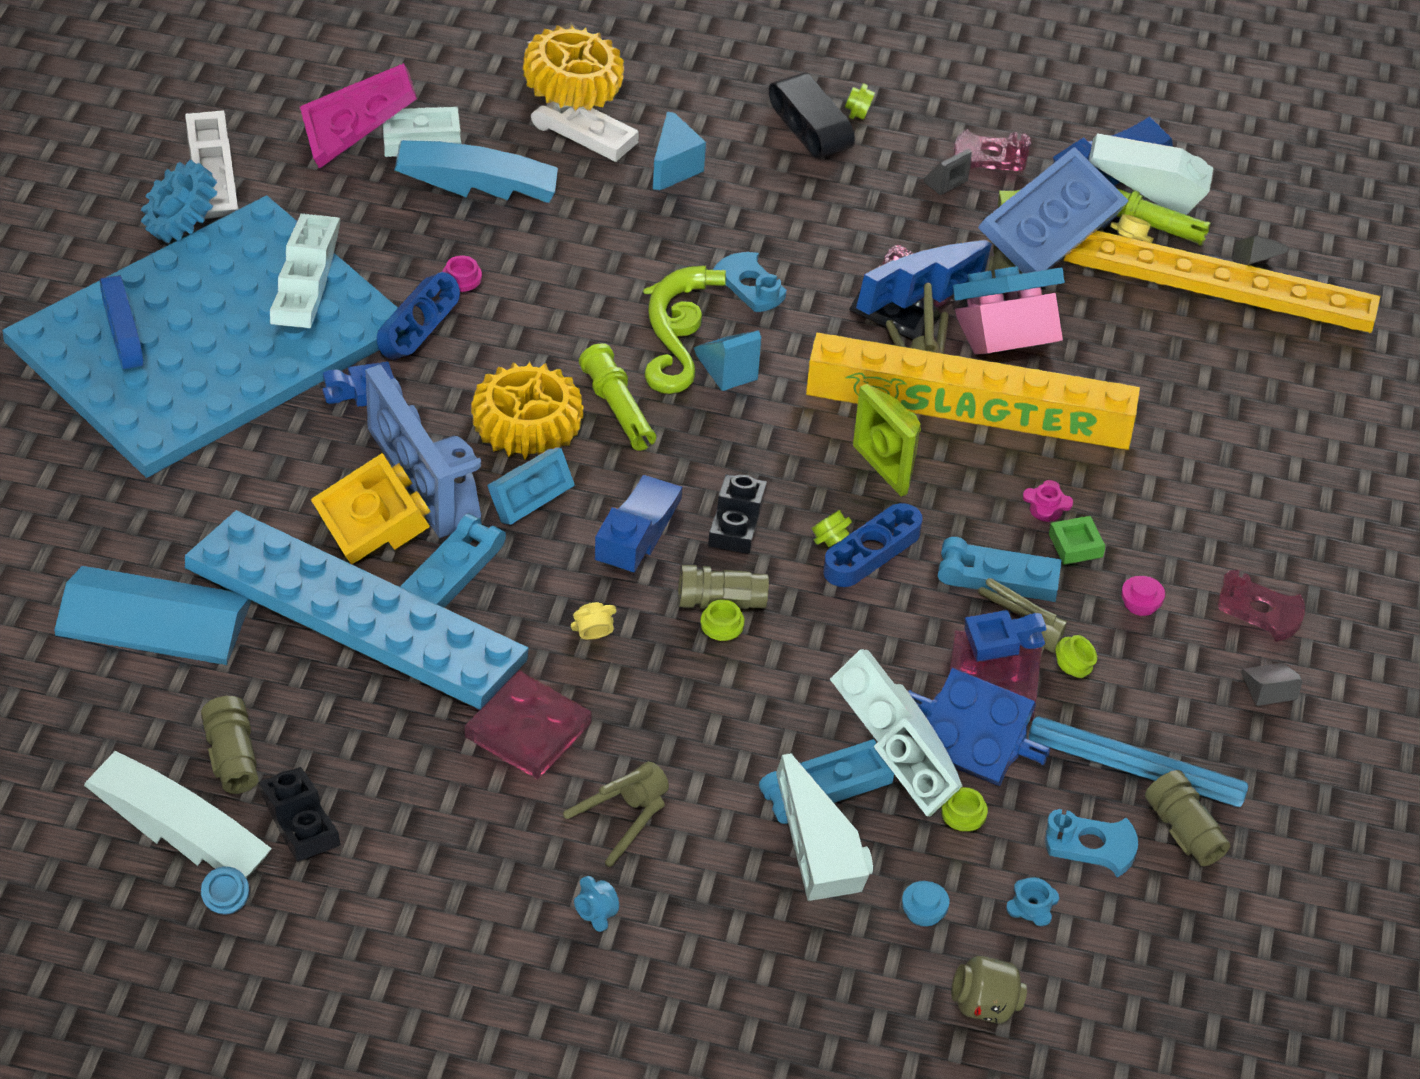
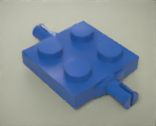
M954 668L951 669L942 691L935 696L934 700L916 694L911 690L908 691L940 738L956 769L1000 786L1008 767L1019 755L1041 763V765H1044L1047 761L1046 757L1049 756L1051 748L1027 739V725L1036 707L1035 701Z

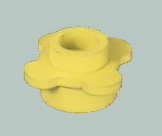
M1122 214L1119 223L1111 222L1110 227L1116 229L1119 236L1149 243L1153 242V238L1147 236L1151 224L1140 218Z
M599 602L586 604L573 614L575 622L571 623V629L579 631L580 637L585 640L605 637L614 630L612 615L616 613V607L614 605L604 606V604Z

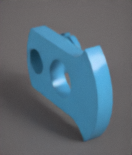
M741 252L720 260L713 270H726V286L754 312L773 309L786 298L787 290L781 285V280H777V276L769 274L757 262L759 253ZM745 278L756 279V286H746L740 281Z
M1062 809L1054 810L1049 814L1045 835V845L1049 856L1101 865L1109 868L1116 875V878L1124 874L1132 866L1138 849V837L1133 825L1126 817L1117 823H1107L1076 817L1068 810L1066 815L1062 814ZM1059 832L1063 833L1062 839H1057ZM1086 834H1093L1102 839L1104 845L1098 849H1090L1082 845L1079 838Z

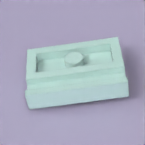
M458 107L407 108L399 111L383 123L385 157L397 156L401 140L442 141L461 144Z

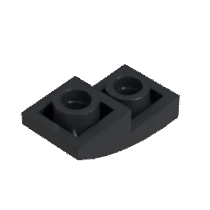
M725 475L718 497L717 511L709 532L708 547L750 554L761 514L767 481L756 480L748 475Z
M302 767L281 772L274 777L258 782L260 792L269 812L297 862L341 846L339 832L321 807L318 790Z

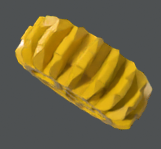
M557 25L554 31L544 29L542 35H534L533 40L525 50L523 76L527 79V86L534 88L535 96H545L546 103H558L560 109L563 106H570L574 111L578 107H584L586 110L591 111L593 105L603 107L606 101H613L619 87L622 86L624 60L620 58V50L612 47L611 40H602L600 33H588L587 28L581 31L576 30L572 25L569 29H563Z
M529 361L527 366L519 367L513 362L508 370L497 367L495 375L485 374L484 381L481 384H477L474 392L473 401L471 402V414L473 415L475 432H479L482 443H490L492 445L493 451L505 449L508 457L514 453H521L524 459H526L529 454L536 453L540 455L548 449L560 448L561 445L570 446L573 436L578 435L581 419L583 418L580 389L575 387L572 377H564L561 369L549 371L546 363L541 367H533Z

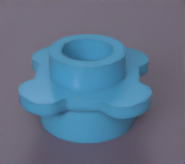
M585 876L580 880L581 891L575 897L574 905L579 915L584 920L591 921L593 928L601 932L608 928L607 919L617 914L619 899L616 891L608 882L603 880L595 882L593 877Z
M1027 878L1017 881L1014 885L1015 896L1013 900L1008 901L1006 906L1008 914L1014 918L1022 917L1033 921L1038 926L1049 924L1052 919L1051 908L1059 901L1058 892L1046 881L1039 878Z

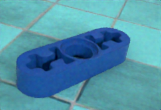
M440 272L425 278L380 327L377 332V345L385 357L395 360L412 354L457 304L460 297V289L452 275ZM441 289V292L439 294L440 299L436 301L430 299L432 297H435V295ZM414 306L419 307L424 314L423 326L414 319ZM405 330L407 333L403 334L396 343L397 332Z
M117 275L100 278L103 304L121 368L124 370L143 366L140 340L122 277Z
M894 504L829 548L825 554L823 569L825 579L838 587H850L861 581L919 539L923 519L921 512L910 504ZM867 540H876L881 542L884 547L879 550H871L864 547L862 543Z

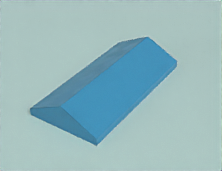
M81 566L66 582L54 631L55 636L227 665L252 600L233 591Z

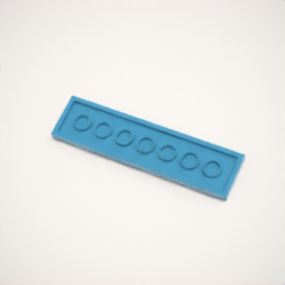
M237 510L185 555V569L479 710L490 701L528 659V647L448 609L424 600L399 586Z

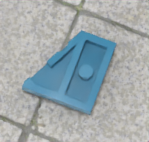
M1016 266L995 270L996 278H992L991 271L968 274L969 282L953 285L956 301L1062 284L1065 281L1062 267L1020 274L1019 267Z

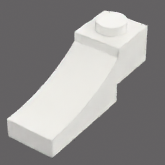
M224 111L185 114L190 160L196 164L200 163L213 173L212 177L217 180V184L213 187L217 191V195L209 200L213 208L208 210L204 219L225 217L238 210Z

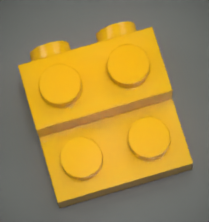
M383 453L311 499L351 564L359 561L386 542H389L395 550L430 527L424 517L431 512L418 491L411 495L406 488L413 483L400 463L392 467Z

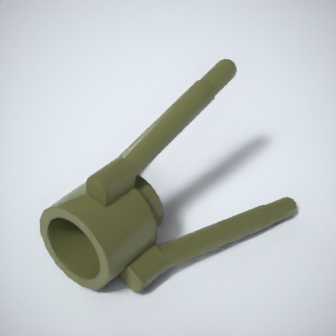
M925 283L924 285L925 336L915 338L909 348L944 354L949 314L942 312L937 342H935L932 285L930 283ZM888 320L886 327L895 346L906 347L893 321Z
M988 578L985 582L986 585L996 592L980 587L978 593L981 596L1021 617L1035 613L1042 614L1046 624V631L1041 632L1045 645L1035 649H1027L1020 645L1019 652H1026L1041 658L1044 650L1055 653L1056 645L1063 637L1067 621L1056 617L1057 615L1040 608L994 579Z
M650 761L645 762L631 773L600 787L599 793L565 810L563 816L566 819H570L620 793L630 806L635 808L638 806L645 807L605 860V865L612 867L652 815L665 806L661 796L669 789L668 779L658 765Z

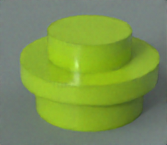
M863 83L860 90L852 88L844 107L851 110L848 118L854 120L855 117L864 120L875 92L867 89V84Z
M838 510L813 526L811 529L816 535V538L813 539L816 545L825 542L829 548L847 537L850 533L846 527L852 523L850 517L844 518L841 511Z
M729 600L713 601L701 615V628L703 632L715 640H732L738 637L744 629L745 620L740 608Z
M1080 635L1064 637L1056 645L1057 663L1065 673L1077 678H1084L1092 672L1093 665L1097 662V653L1093 645L1085 637Z
M967 787L960 788L942 805L941 809L943 820L950 827L959 831H973L980 828L985 823L988 813L987 805L982 795L978 791Z

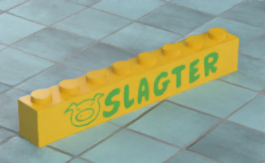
M816 333L809 362L806 395L858 404L860 386L868 384L896 398L908 411L914 414L1129 450L1140 387Z

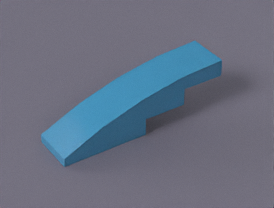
M401 140L394 171L467 197L473 187L508 200L512 191L515 190L549 203L555 193L558 168L520 155L480 146L442 141Z

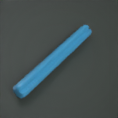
M1035 717L1029 731V740L1153 781L1168 772L1180 770L1200 796L1225 804L1241 807L1248 791V783L1246 781L1047 718Z

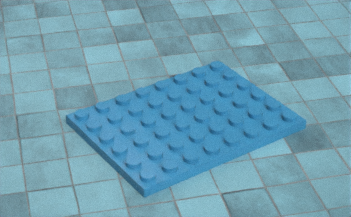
M266 195L195 231L180 241H176L107 276L121 275L140 340L143 366L122 370L103 304L100 280L3 329L2 332L4 342L142 475L148 478L324 381L323 372L328 370L342 371L379 351L377 332L398 307L334 253L326 285L311 328L270 324V309L278 293V277L286 261V245L297 221ZM405 330L397 332L398 337L395 341L407 332Z

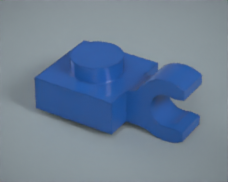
M389 362L348 367V375L340 370L323 372L326 388H323L322 392L326 403L335 404L343 400L355 398L357 407L367 406L365 369L381 364L390 379H393L394 376Z
M1008 610L965 618L964 629L976 662L1018 655L1020 645L1027 649H1035L1045 645L1041 632L1046 631V624L1042 614H1029L1025 617L1011 620Z

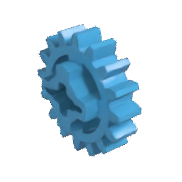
M189 160L186 165L181 162L177 163L175 171L167 169L164 174L165 178L162 181L156 180L150 193H147L145 196L150 200L148 204L141 208V211L146 214L141 219V223L146 226L145 229L157 239H162L166 243H169L172 238L180 241L185 231L192 234L194 224L196 222L203 223L208 210L213 208V205L209 203V200L217 195V191L213 189L217 184V180L212 177L213 173L200 163L196 164L192 160Z

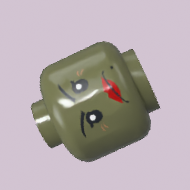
M974 956L966 964L958 966L952 982L951 995L953 1001L958 1002V1008L964 1016L1003 1024L1011 1018L1014 1011L1022 1010L1026 1001L1027 986L1021 982L1020 972L1015 964L985 956Z

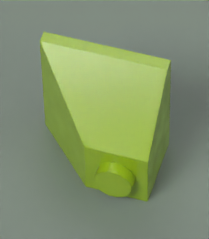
M865 384L860 386L853 446L902 497L908 494L917 454L921 423L913 412L908 411L896 398Z

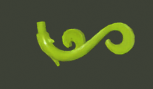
M706 266L685 267L672 272L660 282L643 290L644 294H651L648 313L655 334L676 356L684 368L678 375H666L662 370L672 366V356L664 354L654 358L647 364L645 369L646 382L653 390L665 394L679 393L687 389L694 382L695 378L694 362L677 336H688L695 333L701 326L702 312L698 305L682 301L671 307L672 317L677 318H670L666 313L670 300L682 292L689 293L694 289H706V285L726 286V270H707Z

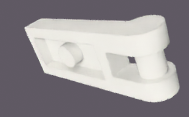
M551 102L547 103V106L538 107L531 114V120L538 129L545 131L549 128L615 162L638 143V130L593 108L591 111H588L584 107H578L574 111L570 106H563L560 109L558 103Z

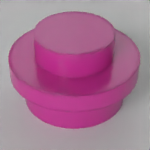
M461 255L449 259L442 271L449 273L455 278L460 292L476 288L482 280L480 267L469 256Z
M1134 576L1123 584L1121 596L1125 607L1131 613L1139 616H1148L1162 606L1165 590L1157 580L1151 577Z

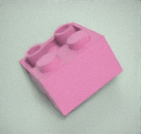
M1041 287L1004 293V296L1002 293L967 299L968 307L955 309L957 320L975 355L1063 341L1056 293L1042 295Z

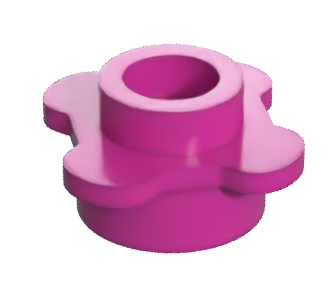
M1047 480L1035 489L1027 488L1023 493L1024 501L1030 503L1029 509L1031 514L1041 521H1055L1061 517L1063 510L1068 511L1073 506V499L1063 494L1059 483L1056 481Z

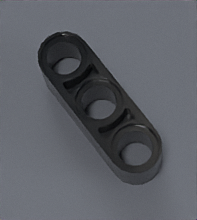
M808 73L791 76L772 82L769 85V98L775 112L813 157L820 159L851 149L854 146L855 136L851 123Z

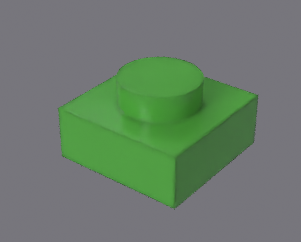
M1091 516L1051 523L1049 536L1063 565L1103 558L1105 544Z

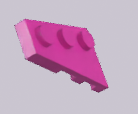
M404 63L300 106L313 158L319 169L417 99L409 71Z

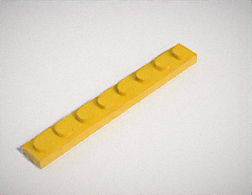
M1097 230L1064 258L1065 262L1078 264L1083 267H1091L1122 276L1134 277L1161 285H1168L1195 293L1211 295L1372 333L1380 296Z

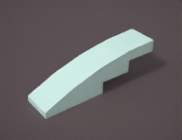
M300 215L286 245V261L278 277V293L270 309V324L311 328L330 270L340 227L339 217Z
M117 751L112 753L84 785L156 844L164 838L197 866L204 859L215 869L224 866L236 868L247 879L272 849L231 817L195 793L154 769Z

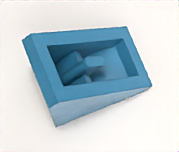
M667 112L654 159V190L665 189L704 172L706 142L673 112Z
M759 330L730 335L694 347L696 356L721 391L758 380L761 348Z

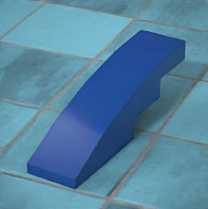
M987 240L951 244L920 251L890 261L864 274L856 308L870 315L890 302H894L905 309L924 298L925 283L932 285L933 299L942 302L954 294L953 285L969 282L968 274L985 272L992 243Z

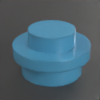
M228 866L212 870L204 878L201 886V896L205 905L211 911L221 915L233 914L239 911L246 904L250 892L249 883L243 873L236 868Z
M918 881L905 889L902 897V907L909 920L914 924L932 926L947 914L949 896L936 883Z

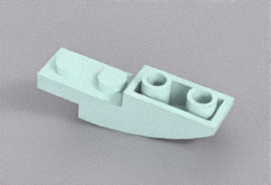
M860 649L830 680L878 743L873 747L925 815L932 816L962 787L958 773L940 738L905 687L893 683L869 650Z

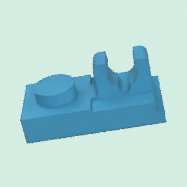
M558 447L548 449L487 485L501 523L509 525L575 486L562 448Z

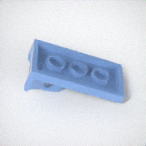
M1073 147L986 217L978 228L1015 266L1019 267L1022 273L1048 270L1101 226L1105 229L1129 200Z
M381 364L365 369L368 430L392 467L400 463L413 484L407 490L410 494L418 491L431 511L425 517L437 536L442 538L452 534L457 529L462 517L467 513L481 519L476 484L472 472L481 467L480 458H477L474 455L473 449L458 436H451L433 443L421 425L420 416L415 406H408L404 400L398 381L395 378L390 379ZM455 452H462L465 456L457 458ZM462 477L465 479V481L462 483H456L454 482V478Z

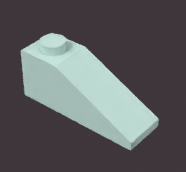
M1097 134L1093 138L1089 162L1131 189L1140 192L1141 195L1154 203L1185 215L1210 190L1213 167L1208 165L1202 158L1193 156L1181 148Z
M792 754L782 755L776 775L807 900L812 901L862 892L869 875L873 873V862L869 848L867 846L862 847L858 831Z

